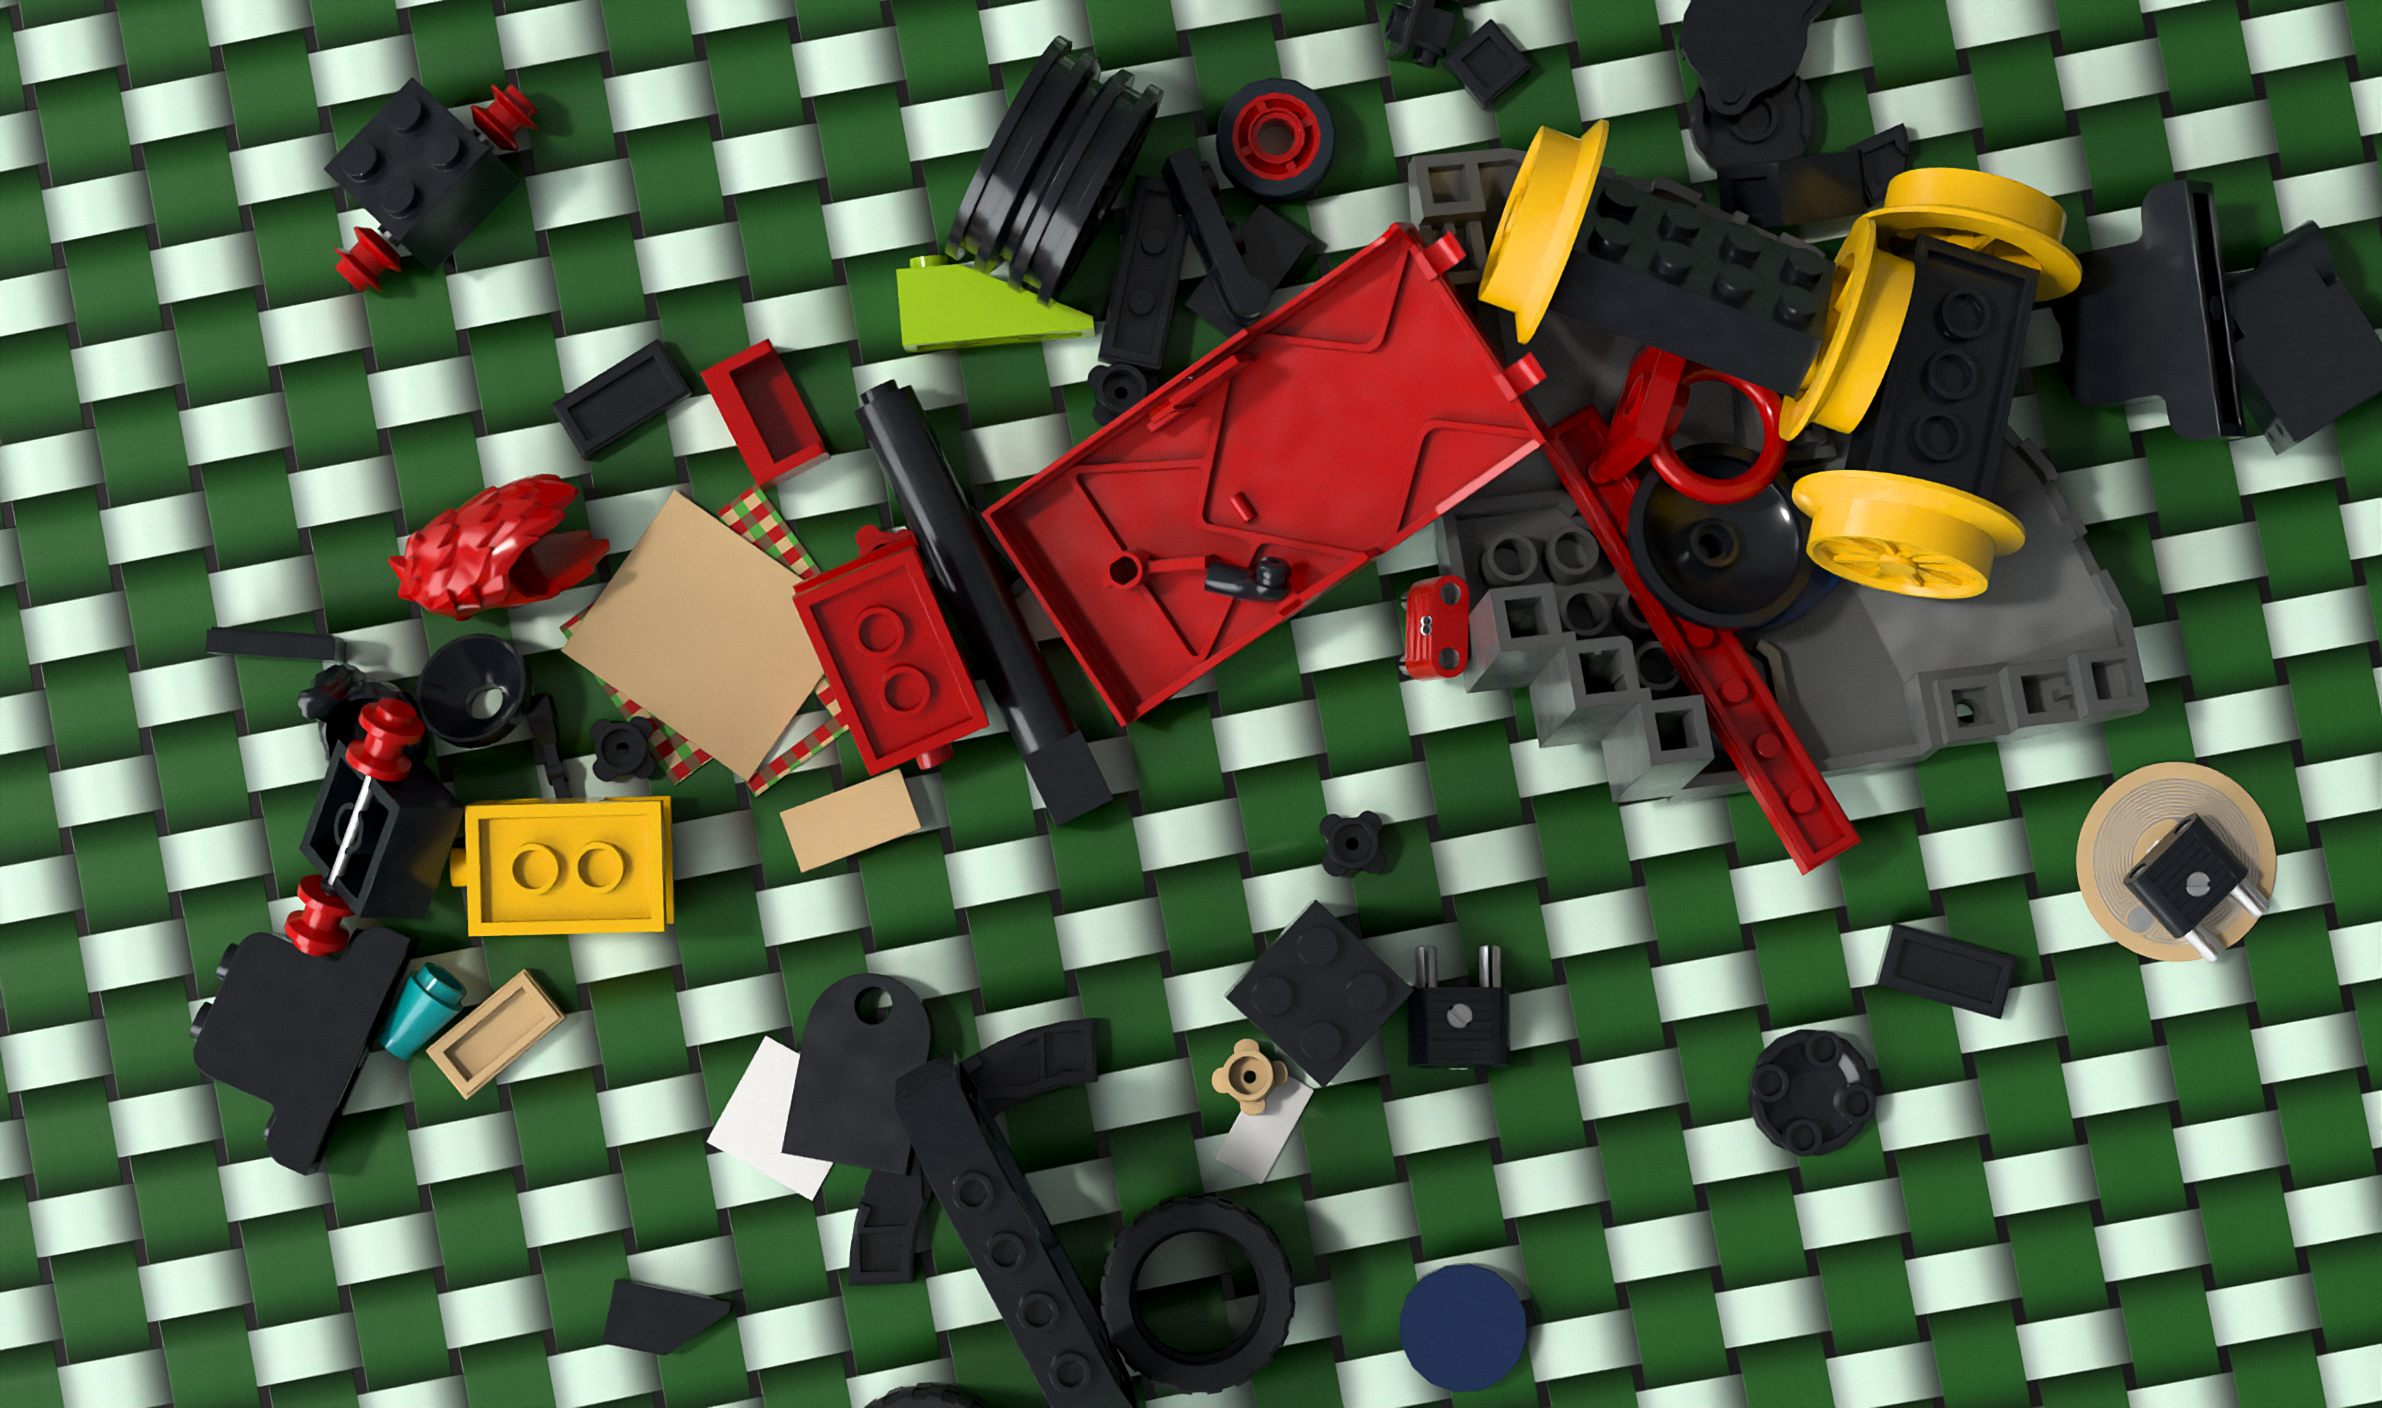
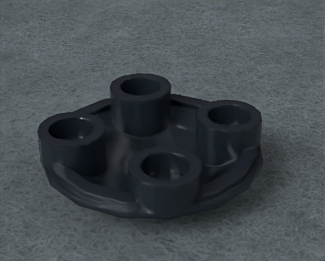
M1799 1029L1776 1038L1758 1055L1748 1078V1105L1756 1126L1772 1144L1798 1156H1821L1844 1147L1863 1129L1865 1122L1873 1116L1876 1109L1873 1080L1864 1057L1848 1040L1827 1030Z

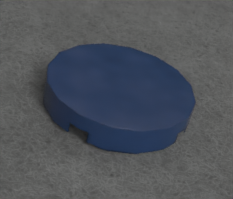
M1473 1263L1444 1265L1423 1275L1406 1294L1399 1315L1401 1345L1411 1366L1431 1384L1453 1392L1479 1391L1502 1380L1519 1361L1527 1338L1525 1310L1514 1288L1495 1271Z

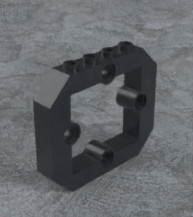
M951 1049L897 1078L894 1108L922 1169L1050 1407L1141 1408L1136 1387L1118 1349L1114 1348L1108 1337L1109 1331L983 1095L955 1050Z

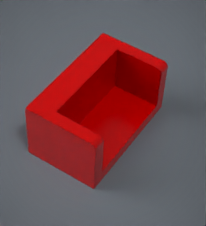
M765 339L700 372L757 486L763 492L831 458L770 339Z

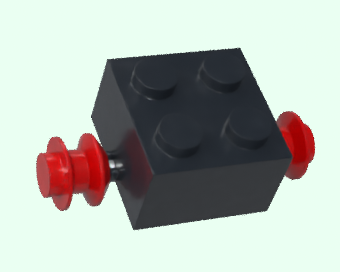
M412 77L324 168L344 190L381 224L377 229L383 234L382 236L372 228L355 226L353 229L358 242L350 251L339 247L334 248L342 257L334 268L361 293L370 285L381 293L382 288L378 277L386 268L396 272L402 271L400 254L391 247V244L397 248L402 244L433 273L521 182L491 151L494 146L490 143L492 141L501 150L518 151L519 147L515 139L517 132L522 127L535 131L539 129L531 120L539 110L512 84L503 92L492 84L490 87L495 100L487 109L476 105L471 106L473 123L482 131L480 134L475 128L470 131Z

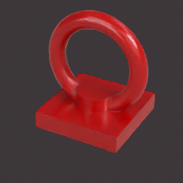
M1646 344L1631 360L1595 472L1619 481L1648 455L1659 475L1676 491L1693 500L1708 504L1726 505L1751 499L1764 491L1776 479L1787 458L1790 441L1782 439L1779 435V420L1783 402L1775 391ZM1700 381H1719L1729 384L1743 392L1757 408L1764 428V444L1758 460L1745 473L1729 479L1706 477L1690 469L1674 451L1670 439L1677 430L1686 410L1690 395V388L1688 386Z

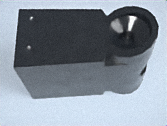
M2314 220L2304 222L2266 245L2253 270L2225 274L2241 397L2276 456L2382 393V341L2343 281L2335 276L2330 250L2322 231Z

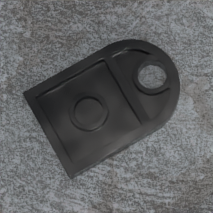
M862 973L839 980L820 995L809 1013L805 1026L781 1153L893 1174L911 1175L915 1151L894 1108L896 1079L932 1060L935 1046V1030L931 1014L924 1001L914 990L886 975ZM883 989L891 997V1013L885 1021L879 1024H867L860 1014V1002L869 991Z

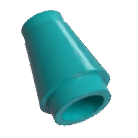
M426 962L420 971H411L384 1024V1029L377 1037L378 1041L393 1055L403 1060H408L415 1051L420 1049L463 1010L461 1001L467 994L466 988L451 973L434 963Z

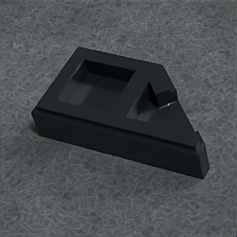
M617 1278L614 1281L602 1343L665 1356L732 1310L733 1301Z

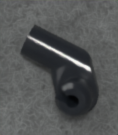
M1273 556L1264 557L1258 564L1257 570L1212 559L1207 571L1204 591L1247 602H1279L1286 598L1292 588V585L1288 582L1292 574V568L1286 560Z

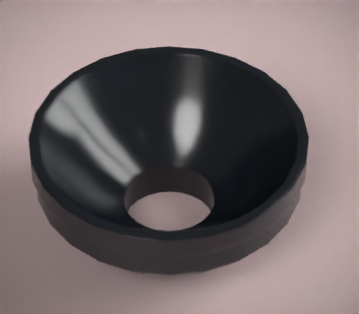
M489 634L464 635L438 649L422 670L416 690L419 715L426 727L447 743L469 749L486 747L505 738L521 723L531 701L532 679L523 658L507 641ZM491 688L502 691V704L493 716L485 719L473 717L472 705L479 693Z

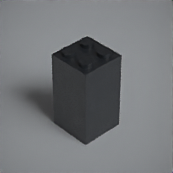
M1313 900L1287 925L1226 991L1224 996L1324 1089L1414 990L1321 903Z

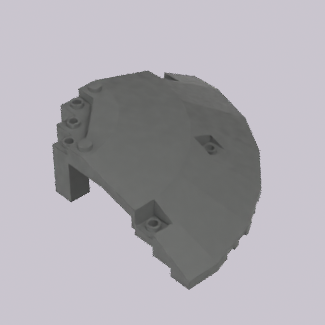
M1510 148L1413 156L1408 165L1411 223L1415 225L1428 246L1441 239L1448 231L1452 232L1467 256L1446 271V274L1508 367L1515 364L1531 351L1547 375L1543 381L1525 392L1547 426L1551 427L1594 403L1609 428L1631 360L1646 344L1547 307L1532 338L1524 345L1517 341L1514 312L1478 300V290L1486 260L1508 197L1527 152ZM1600 166L1599 176L1610 180L1627 182L1637 190L1672 203L1687 204L1702 214L1732 225L1747 226L1760 235L1795 248L1812 250L1822 258L1826 255L1817 247L1785 232L1778 237L1748 223L1749 216L1736 210L1731 215L1700 200L1701 193L1671 179L1656 176L1653 181L1616 175L1615 168ZM1700 381L1688 386L1690 388V395L1686 410L1677 430L1670 439L1674 451L1693 444L1719 442L1741 446L1761 454L1764 444L1762 419L1753 402L1743 392L1719 381ZM1778 393V395L1780 396V398H1781V400H1782V402H1783L1784 395L1781 394V393ZM1811 422L1790 441L1787 458L1781 470L1794 484L1800 478L1813 473L1844 470L1853 431L1849 434H1844ZM2008 424L1990 502L2016 517L2026 530V538L2023 547L2017 552L1994 558L1988 588L1985 592L1977 596L1959 599L1923 598L1883 591L1842 578L1837 586L1821 602L1797 619L1763 631L1735 633L1823 778L1925 761L1940 748L1995 741L1997 744L2008 743L2140 714L2150 707L2131 615L2107 568L2100 570L2083 537L2088 531L2079 514L2072 516L2054 482L2059 476L2053 464L2029 437L2023 441ZM1542 449L1434 521L1440 576L1451 574L1459 576L1465 581L1469 589L1468 660L1463 671L1467 694L1529 687L1539 748L1601 741L1612 803L1667 797V801L1671 802L1751 791L1708 722L1703 694L1692 695ZM1648 455L1634 467L1641 481L1654 467ZM1699 542L1700 552L1705 557L1714 558L1713 548L1706 542ZM1958 704L1966 705L1971 709L1974 716L1973 723H1965L1958 718L1956 714V706Z

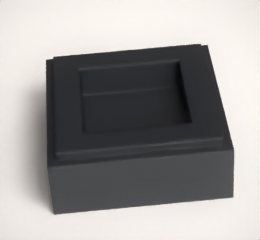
M1492 19L1488 20L1446 56L1442 62L1445 68L1483 111L1532 68L1529 61Z

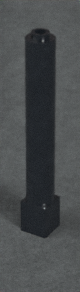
M892 379L860 395L864 406L856 410L854 414L1055 826L1058 827L1113 800L1114 798L1067 705L912 385L899 389L895 379Z

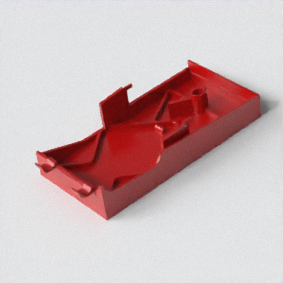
M1394 222L1384 234L1265 318L1242 329L981 513L1121 727L1138 721L1556 439L1525 393L1543 381L1547 375L1531 351L1515 364L1508 367L1446 274V271L1467 256L1451 231H1448L1441 239L1428 246L1413 223ZM1273 556L1286 560L1292 568V574L1288 580L1292 588L1286 598L1279 602H1247L1204 591L1205 579L1212 559L1257 570L1258 564L1264 557Z

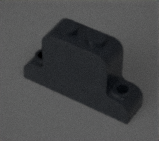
M2182 179L2159 184L2153 187L2143 200L2141 207L2143 232L2141 237L2132 243L2074 254L2082 265L2083 270L2079 286L2065 296L2051 299L2054 318L2060 324L2063 352L2059 360L2061 377L2069 388L2072 397L2084 406L2123 408L2165 400L2168 420L2172 429L2186 440L2227 441L2247 437L2213 183Z
M375 926L365 930L357 927L351 935L341 959L330 954L322 957L306 954L295 947L293 940L289 936L276 932L253 933L243 939L239 945L231 943L227 947L216 971V978L223 980L215 1000L213 1004L207 1001L203 1003L190 1029L189 1036L196 1039L193 1057L198 1069L206 1076L272 1105L274 1110L265 1128L263 1139L267 1141L271 1157L281 1166L304 1176L318 1172L421 938L395 927Z

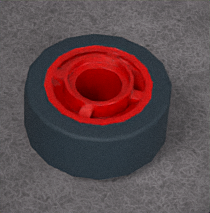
M1271 77L1249 83L1230 98L1219 117L1216 152L1221 171L1236 190L1255 201L1281 204L1300 199L1321 184L1333 162L1337 133L1331 111L1317 92L1296 80ZM1273 126L1282 127L1291 134L1294 144L1285 154H1268L1263 151L1258 143V137L1261 132Z

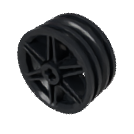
M1061 35L1054 38L1040 56L1003 118L964 196L945 247V254L956 260H960L968 251L976 255L974 269L985 275L997 269L1005 260L1010 262L1008 287L1021 294L1030 284L1039 289L1037 303L1048 309L1055 304L1067 287L1103 225L1146 140L1164 94L1162 89L1153 84H1150L1143 93L1132 89L1135 75L1125 69L1119 70L1104 84L1100 83L1101 57L1089 50L1079 60L1070 56L1072 41Z

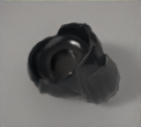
M347 663L341 665L334 664L326 670L317 673L310 682V688L301 691L298 697V706L302 710V715L310 721L313 719L318 720L319 737L325 751V760L330 763L338 739L366 738L367 731L360 725L358 720L361 709L366 704L378 703L383 698L397 699L413 707L416 711V716L423 722L419 715L417 702L409 692H404L396 685L386 681L367 679L364 672ZM424 722L425 731L421 741L408 745L422 761L428 756L430 743L429 730Z

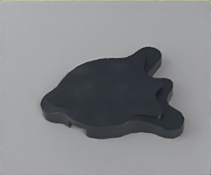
M1690 0L1681 24L1679 38L1681 59L1684 61L1686 58L1690 68L1699 77L1697 84L1705 93L1709 112L1721 120H1736L1744 115L1750 105L1762 100L1765 93L1777 89L1782 84L1787 86L1799 70L1807 46L1808 27L1815 18L1830 9L1835 0Z

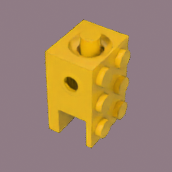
M672 795L479 800L465 806L466 848L451 849L450 878L453 887H467L469 936L664 932L667 930V924L675 923Z

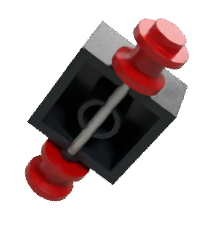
M383 698L378 703L364 705L358 720L360 725L367 731L366 738L337 740L299 850L320 874L307 875L301 879L297 895L306 904L304 910L291 912L284 925L285 932L293 940L295 947L306 954L322 957L345 949L350 933L345 925L341 923L343 917L357 915L358 918H425L434 892L440 884L441 873L454 838L460 830L465 807L408 746L421 741L425 726L416 716L415 709L403 701Z

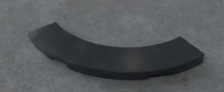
M1095 1018L1060 1021L1028 1029L1002 1039L962 1062L983 1095L994 1118L1015 1104L1043 1092L1074 1084L1098 1082ZM916 1153L914 1154L910 1176L877 1170L871 1171L854 1221L849 1257V1286L914 1282L918 1233L925 1208L933 1192V1188L922 1169Z

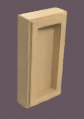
M900 768L780 812L801 873L923 829Z
M524 968L425 1051L461 1095L468 1100L568 1017L527 968Z

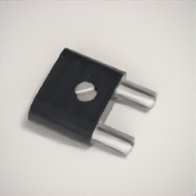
M2192 813L2185 817L2161 841H2156L2146 851L2147 855L2131 869L2123 880V884L2175 939L2184 936L2209 963L2218 960L2219 958L2215 953L2222 956L2225 947L2201 921L2229 893L2253 918H2259L2264 914L2261 910L2267 911L2270 907L2267 899L2245 877L2249 869L2197 813Z
M1424 945L1416 947L1415 988H1412L1414 991L1407 998L1408 1067L1452 1070L1510 1067V989L1502 988L1501 948L1492 945V987H1489L1488 945L1479 948V987H1438L1437 948L1428 945V987H1425Z

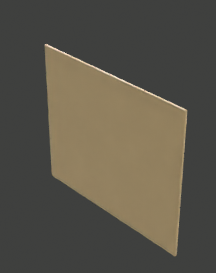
M676 490L673 491L561 650L746 781H749L824 675V670L792 600V596L795 595L793 585L804 580Z

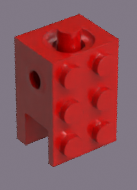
M911 535L793 585L795 595L792 596L794 605L870 777L913 758L916 759L921 770L937 766L955 755L950 742L990 726L986 707L977 689L966 658L956 641Z

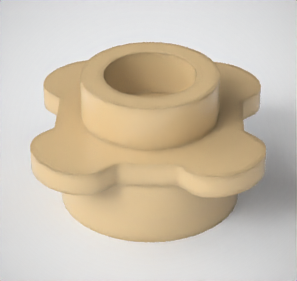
M1243 1039L1235 1044L1234 1054L1228 1058L1224 1067L1217 1068L1213 1072L1212 1085L1218 1093H1229L1239 1101L1243 1113L1255 1116L1264 1112L1266 1109V1099L1275 1087H1281L1286 1084L1288 1069L1283 1062L1271 1061L1260 1052L1259 1044L1255 1040ZM1248 1071H1253L1256 1074V1080L1253 1083H1247L1244 1080V1075Z

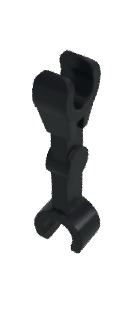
M550 693L533 695L526 712V718L538 746L543 747L546 758L544 767L550 786H553L556 798H572L568 784L570 781L568 767L564 757H561L557 743L560 742L559 719L553 696Z

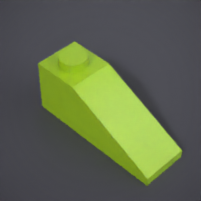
M947 256L915 257L910 259V268L896 269L902 344L906 353L1095 337L1093 316L1055 302L1048 309L1037 303L1038 294L1028 290L1020 294L1009 288L1008 283L985 275L962 264L948 265Z

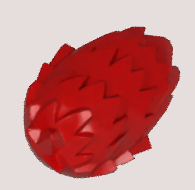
M538 474L514 480L499 488L491 486L475 495L457 509H447L436 516L424 528L413 532L407 538L404 556H390L388 562L401 580L398 590L399 598L416 602L431 613L453 617L458 622L470 620L478 612L494 607L510 608L513 610L536 601L548 600L558 596L560 592L576 585L595 572L594 566L610 550L609 539H593L591 531L585 530L558 534V532H548L566 517L567 514L562 510L575 500L579 490L568 483H563V480L558 475Z

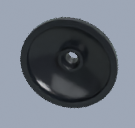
M1719 442L1693 444L1675 451L1678 457L1690 469L1703 476L1715 479H1729L1745 473L1755 464L1760 454L1747 448ZM1653 467L1638 485L1631 500L1627 518V541L1631 559L1648 591L1660 604L1677 617L1694 625L1712 630L1738 631L1762 625L1781 614L1802 592L1814 563L1806 552L1812 519L1794 504L1792 500L1793 481L1781 470L1776 479L1764 491L1751 499L1734 504L1716 505L1693 500L1676 491ZM1699 542L1708 543L1713 548L1715 557H1705L1700 552Z

